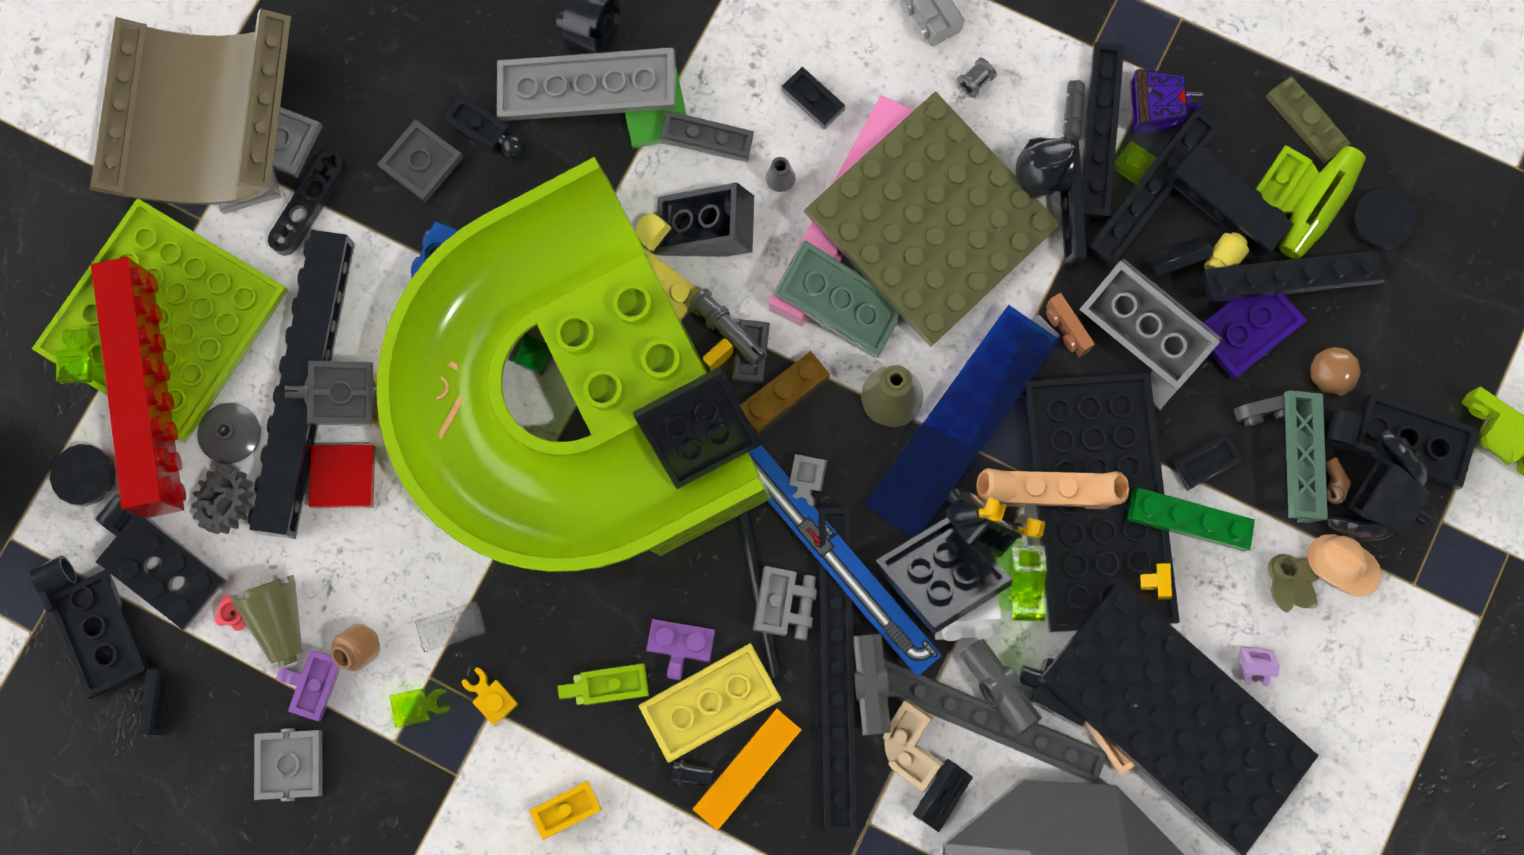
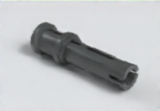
M705 288L696 293L690 300L688 308L692 312H697L706 321L705 325L709 329L717 330L753 368L759 366L756 361L758 360L762 363L767 357V352L763 351L729 317V309L726 306H721L712 298V293L709 289Z

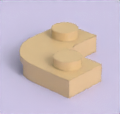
M906 699L890 722L891 733H884L885 752L890 761L888 763L889 766L920 791L925 792L943 766L942 762L917 745L934 717L909 699Z

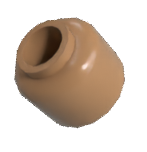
M354 624L335 636L332 641L331 656L338 667L348 671L356 672L375 660L380 653L377 633L363 624Z

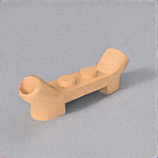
M987 468L979 474L976 484L979 498L986 501L988 498L996 499L999 501V504H1005L1006 507L1041 505L1107 509L1113 505L1124 503L1129 493L1126 476L1117 471L1109 473L1001 471Z

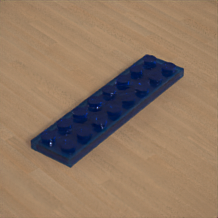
M1008 304L868 498L865 506L911 539L922 533L1025 390V381L1032 380L1060 339Z

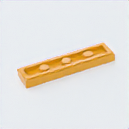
M776 709L695 805L693 810L718 831L799 734L801 729Z

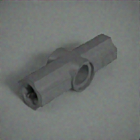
M882 635L854 636L857 671H855V687L857 701L860 700L863 735L891 733L890 711L888 709V698H890L887 668L884 667Z
M984 639L974 642L961 653L960 657L979 681V689L984 699L992 707H998L1017 735L1026 732L1042 719L1039 712L1022 691V683L1016 672L1011 667L1004 666Z

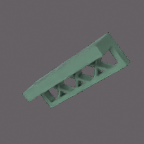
M1289 390L1284 392L1288 518H1297L1299 523L1326 520L1328 517L1323 394Z

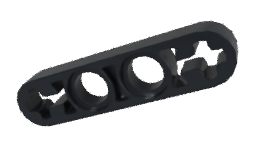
M327 150L317 157L268 235V243L277 254L288 256L298 249L347 170L346 163L336 151ZM327 162H335L337 167L335 169H327L325 165ZM321 174L323 177L326 176L329 179V181L326 182L322 177L318 175ZM322 184L323 191L319 196L310 197L308 195L311 185ZM306 209L307 216L304 221L293 222L292 215L295 210ZM289 224L291 227L297 230L296 233H294L291 229L289 230L286 227V225ZM280 237H287L290 241L286 245L284 243L280 244L278 239Z

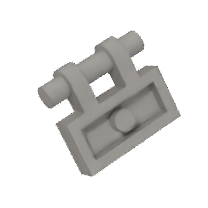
M765 566L762 573L753 631L786 636L788 624L796 626L794 638L806 640L808 628H812L813 618L810 617L812 601L816 600L817 590L815 589L816 577L804 575L803 584L799 586L795 585L797 572ZM793 596L800 598L798 614L790 613Z

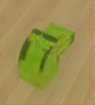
M1012 545L1009 562V576L1012 578V586L1008 588L1012 621H1045L1044 583L1047 570L1044 546Z

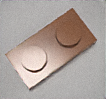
M1061 292L1050 298L1046 305V315L1050 323L1054 327L1058 326L1064 334L1063 341L1066 347L1072 353L1075 351L1079 358L1090 352L1095 343Z

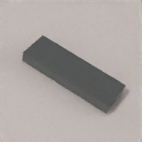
M666 110L659 142L748 162L754 131Z

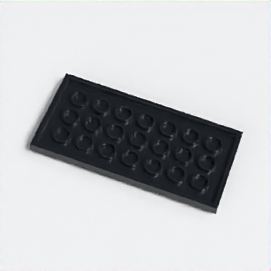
M1150 373L1025 381L1024 392L1033 472L1109 473L1117 471L1126 476L1129 485L1127 500L1122 504L1113 505L1107 509L1036 505L1037 519L1045 522L1043 535L1039 539L1049 633L1078 631L1115 583L1122 581L1169 624L1180 623L1169 531L1127 520L1133 489L1141 488L1165 495ZM1157 564H1170L1172 598L1158 600V590H1141L1140 574H1157Z
M1122 581L1115 583L1039 678L1046 687L1236 855H1246L1319 756Z

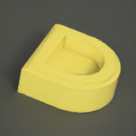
M650 213L644 215L638 221L636 234L646 248L654 251L672 227L659 216Z

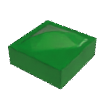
M526 334L513 362L518 366L543 376L552 354L545 342Z

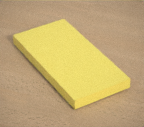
M750 643L638 706L666 760L670 763L782 699Z

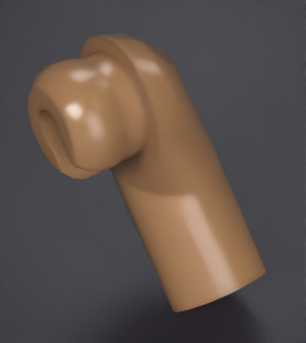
M1336 457L1326 462V472L1330 477L1326 488L1327 501L1335 505L1341 504L1346 499L1351 485L1349 477Z

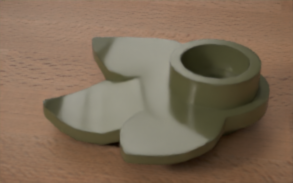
M1286 554L1274 556L1269 561L1268 571L1273 579L1271 594L1276 605L1286 613L1294 605L1306 609L1316 608L1318 602L1312 582L1320 577L1313 572L1309 566L1308 559H1296Z

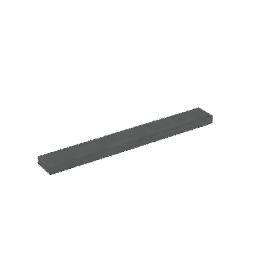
M884 659V667L887 668L891 698L902 703L904 700L909 699L928 714L1097 784L1107 757L1104 751L1038 723L1026 732L1017 735L998 707H992L988 702L921 674L916 676L913 671Z

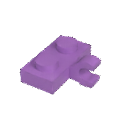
M652 619L646 651L671 656L667 677L668 679L681 681L685 659L710 663L715 630Z
M310 650L302 673L280 667L276 680L297 686L288 709L289 712L316 721L322 720L340 671V667L335 664L332 656Z

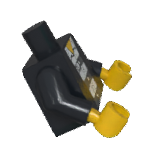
M955 488L947 497V501L951 506L947 509L945 516L966 542L973 547L1000 558L1023 535L1040 538L1043 535L1044 521L1027 518L1025 527L1021 523H1010L1003 516L1006 505L999 504V501L996 499L988 498L987 501L982 500L979 496L964 491L962 488Z

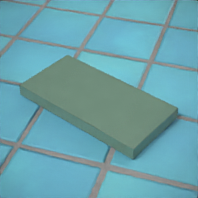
M806 240L801 242L773 293L774 296L874 358L880 356L901 316L866 278Z

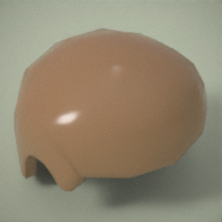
M1331 347L1315 355L1310 366L1311 379L1323 393H1333L1339 396L1346 395L1353 390L1361 375L1358 359L1350 351L1343 348Z

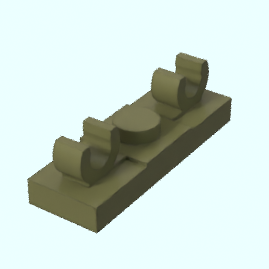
M1292 76L1267 94L1266 98L1324 164L1333 159L1343 147L1351 144L1327 114Z

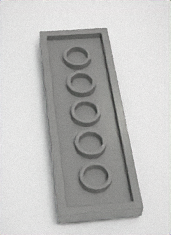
M674 48L497 61V118L501 121L676 109Z

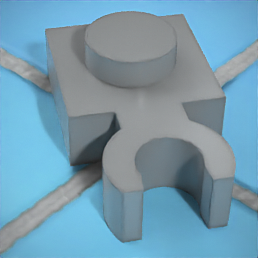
M795 454L789 485L796 486L798 489L792 497L796 499L803 497L807 500L808 505L815 507L812 491H822L827 460Z

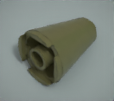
M892 365L874 371L866 379L862 388L861 401L865 413L872 421L896 428L908 424L917 416L923 404V389L919 380L909 370L900 365Z
M294 575L287 576L289 583L281 584L280 579L245 590L243 592L245 597L242 599H238L237 594L230 596L233 605L270 663L278 662L279 667L298 661L296 655L302 653Z

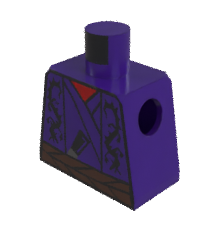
M1136 69L1130 80L1133 135L1180 127L1187 117V110H1195L1196 108L1202 110L1203 93L1186 92V81L1183 75Z

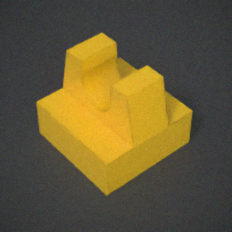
M1157 564V574H1140L1141 590H1158V600L1172 598L1170 564Z

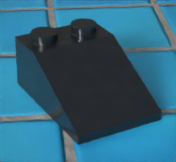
M737 182L658 197L657 216L662 218L672 228L655 248L656 255L728 257L753 252L754 195Z

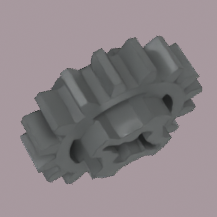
M226 465L225 468L217 466L215 473L211 471L206 472L207 480H199L198 483L201 489L200 491L193 492V495L197 497V501L191 504V508L197 509L193 519L199 520L198 526L218 535L220 532L229 534L230 528L238 529V520H246L245 510L252 509L253 507L252 504L248 503V499L254 496V492L248 490L253 484L252 481L246 479L247 474Z

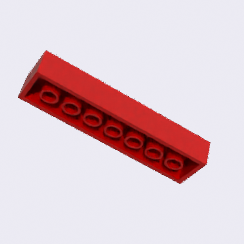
M129 257L91 264L121 507L123 510L146 518L184 511L183 501L186 500V490L180 481L179 471L182 470V460L176 451L175 440H178V430L175 423L172 422L171 410H174V400L171 393L168 392L167 381L170 380V371L168 365L164 362L163 351L166 350V341L163 334L160 333L159 322L162 321V312L156 303L155 293L158 292L156 277Z

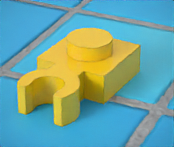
M476 668L474 671L480 677L479 683L473 686L467 679H464L462 684L466 690L476 692L479 695L472 703L493 726H496L519 703L498 680L489 685L487 673L483 669Z

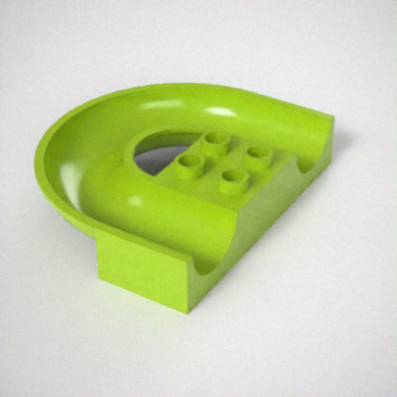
M595 157L484 214L461 228L442 243L422 264L398 300L385 332L377 370V406L384 444L398 477L418 507L440 529L471 550L501 563L531 570L565 572L601 568L625 561L648 550L662 556L772 498L749 452L676 489L633 415L635 410L708 372L609 179ZM538 325L591 433L590 436L569 442L544 440L523 429L511 415L503 394L504 367L514 345L533 327ZM450 362L456 363L458 371L448 366ZM442 376L447 380L449 389L443 398L436 399L437 396H440L445 391V383L440 379ZM461 393L462 404L441 440L439 431Z

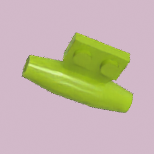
M1285 145L1257 187L1263 199L1271 206L1281 209L1285 214H1292L1289 221L1293 225L1278 245L1280 252L1291 259H1300L1325 233L1353 190L1366 159L1361 151L1351 146L1343 147L1319 173L1311 159Z

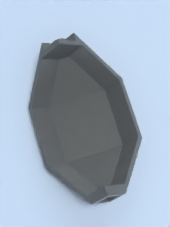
M1019 780L943 842V855H1184L1117 785Z

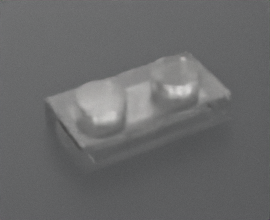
M477 602L414 621L423 652H429L486 633Z

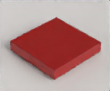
M373 444L311 445L309 507L312 509L373 508L376 446Z

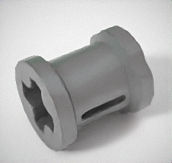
M979 57L975 61V65L965 75L961 74L957 77V82L967 95L975 98L979 95V90L989 80L993 81L997 77V72L986 59Z

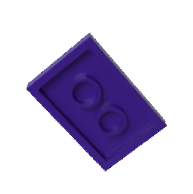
M1282 294L1232 300L1205 321L1204 324L1222 338L1210 354L1234 380L1307 320Z

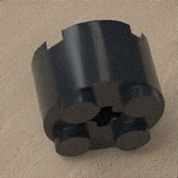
M568 0L565 11L560 12L556 22L557 29L562 30L564 44L588 53H601V51L606 53L611 48L618 31L619 24L614 23L615 14L620 15L619 0Z

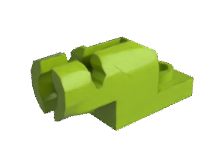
M1481 386L1467 393L1461 403L1469 408L1468 410L1473 416L1488 421L1477 437V442L1484 449L1501 459L1506 465L1517 461L1515 469L1524 476V415Z

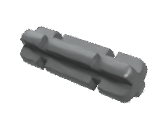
M1072 80L1067 84L1066 94H1069V96L1066 97L1064 120L1067 122L1064 123L1063 135L1079 138L1082 130V125H1079V123L1082 122L1084 98H1081V96L1085 94V84L1081 80Z

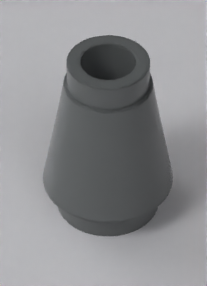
M777 157L772 161L766 173V182L776 192L788 191L795 184L796 175L786 158Z

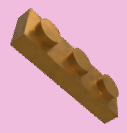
M810 351L742 403L741 407L753 429L759 433L830 378V373Z

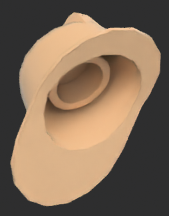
M1335 534L1322 535L1316 538L1309 546L1307 558L1313 572L1345 593L1353 596H1367L1373 593L1380 585L1381 570L1377 560L1353 538Z

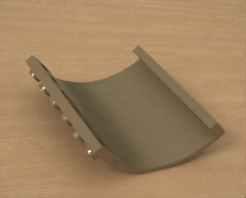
M260 8L257 15L255 32L222 36L171 32L147 27V24L115 17L89 190L134 199L138 198L140 200L188 205L236 203L251 200L265 194L271 185L291 16Z

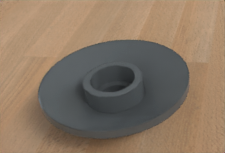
M235 403L222 404L210 410L202 419L198 430V441L202 451L210 459L222 464H234L246 459L253 453L260 439V425L256 416L248 408ZM229 426L230 431L228 435L222 436V429Z

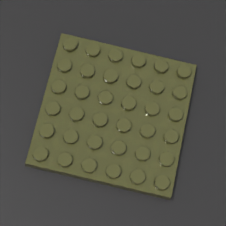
M936 91L804 210V213L930 347L1061 225L1037 198H1032L1022 189L1017 177Z

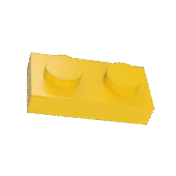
M588 780L530 809L529 812L542 840H545L603 809Z

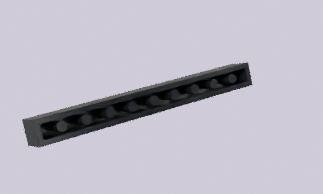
M311 230L309 239H306L304 243L303 253L305 261L303 268H300L298 272V295L292 301V324L287 328L285 334L287 349L285 356L281 357L279 363L280 383L273 392L274 412L267 421V433L269 434L267 446L265 445L262 448L260 456L261 463L263 464L261 475L256 478L254 484L255 504L248 513L249 530L258 534L296 539L310 471L311 445H315L319 425H307V406L304 398L285 399V385L305 386L308 377V361H332L355 243L347 234Z

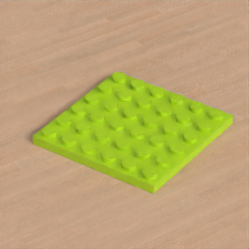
M137 198L91 264L129 257L156 277L158 283V292L155 293L156 303L162 312V321L159 322L160 333L163 334L166 341V350L163 351L164 362L168 365L170 371V380L167 381L168 392L171 393L174 400V410H171L172 422L177 427L178 440L186 443L289 290L282 284ZM90 265L32 349L107 395Z

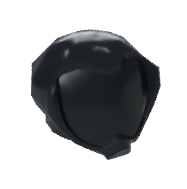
M1065 135L1060 138L1037 137L1028 141L1017 158L1015 172L1020 186L1032 198H1042L1053 194L1055 191L1069 190L1073 177V157L1079 144L1076 138L1071 135Z

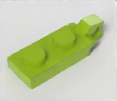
M645 664L581 672V675L573 676V684L558 686L559 699L576 698L577 705H592L649 696Z

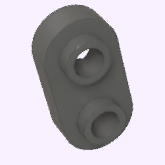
M1285 396L1269 398L1235 408L1233 411L1236 421L1238 423L1244 422L1245 427L1262 423L1264 422L1263 417L1274 415L1275 419L1285 418Z

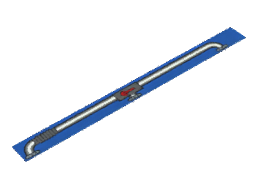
M762 446L750 451L749 454L772 497L767 501L916 676H919L942 656L841 537L837 534L829 541V536L836 532L826 520V544L819 549V512L814 506L809 505L805 498L800 497L797 499L792 496L797 492L798 487L789 485L790 478Z

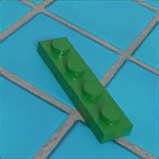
M1141 488L1132 490L1127 519L1128 521L1243 552L1251 550L1255 519Z

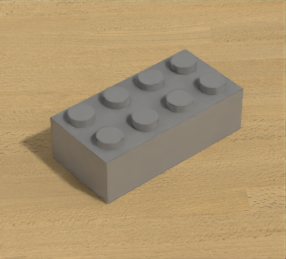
M1125 259L1115 266L1079 309L1177 390L1222 340L1218 334Z

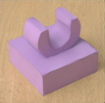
M1240 647L1238 659L1243 668L1242 675L1246 684L1250 685L1253 675H1261L1260 680L1263 686H1267L1270 683V676L1278 677L1280 664L1273 650Z

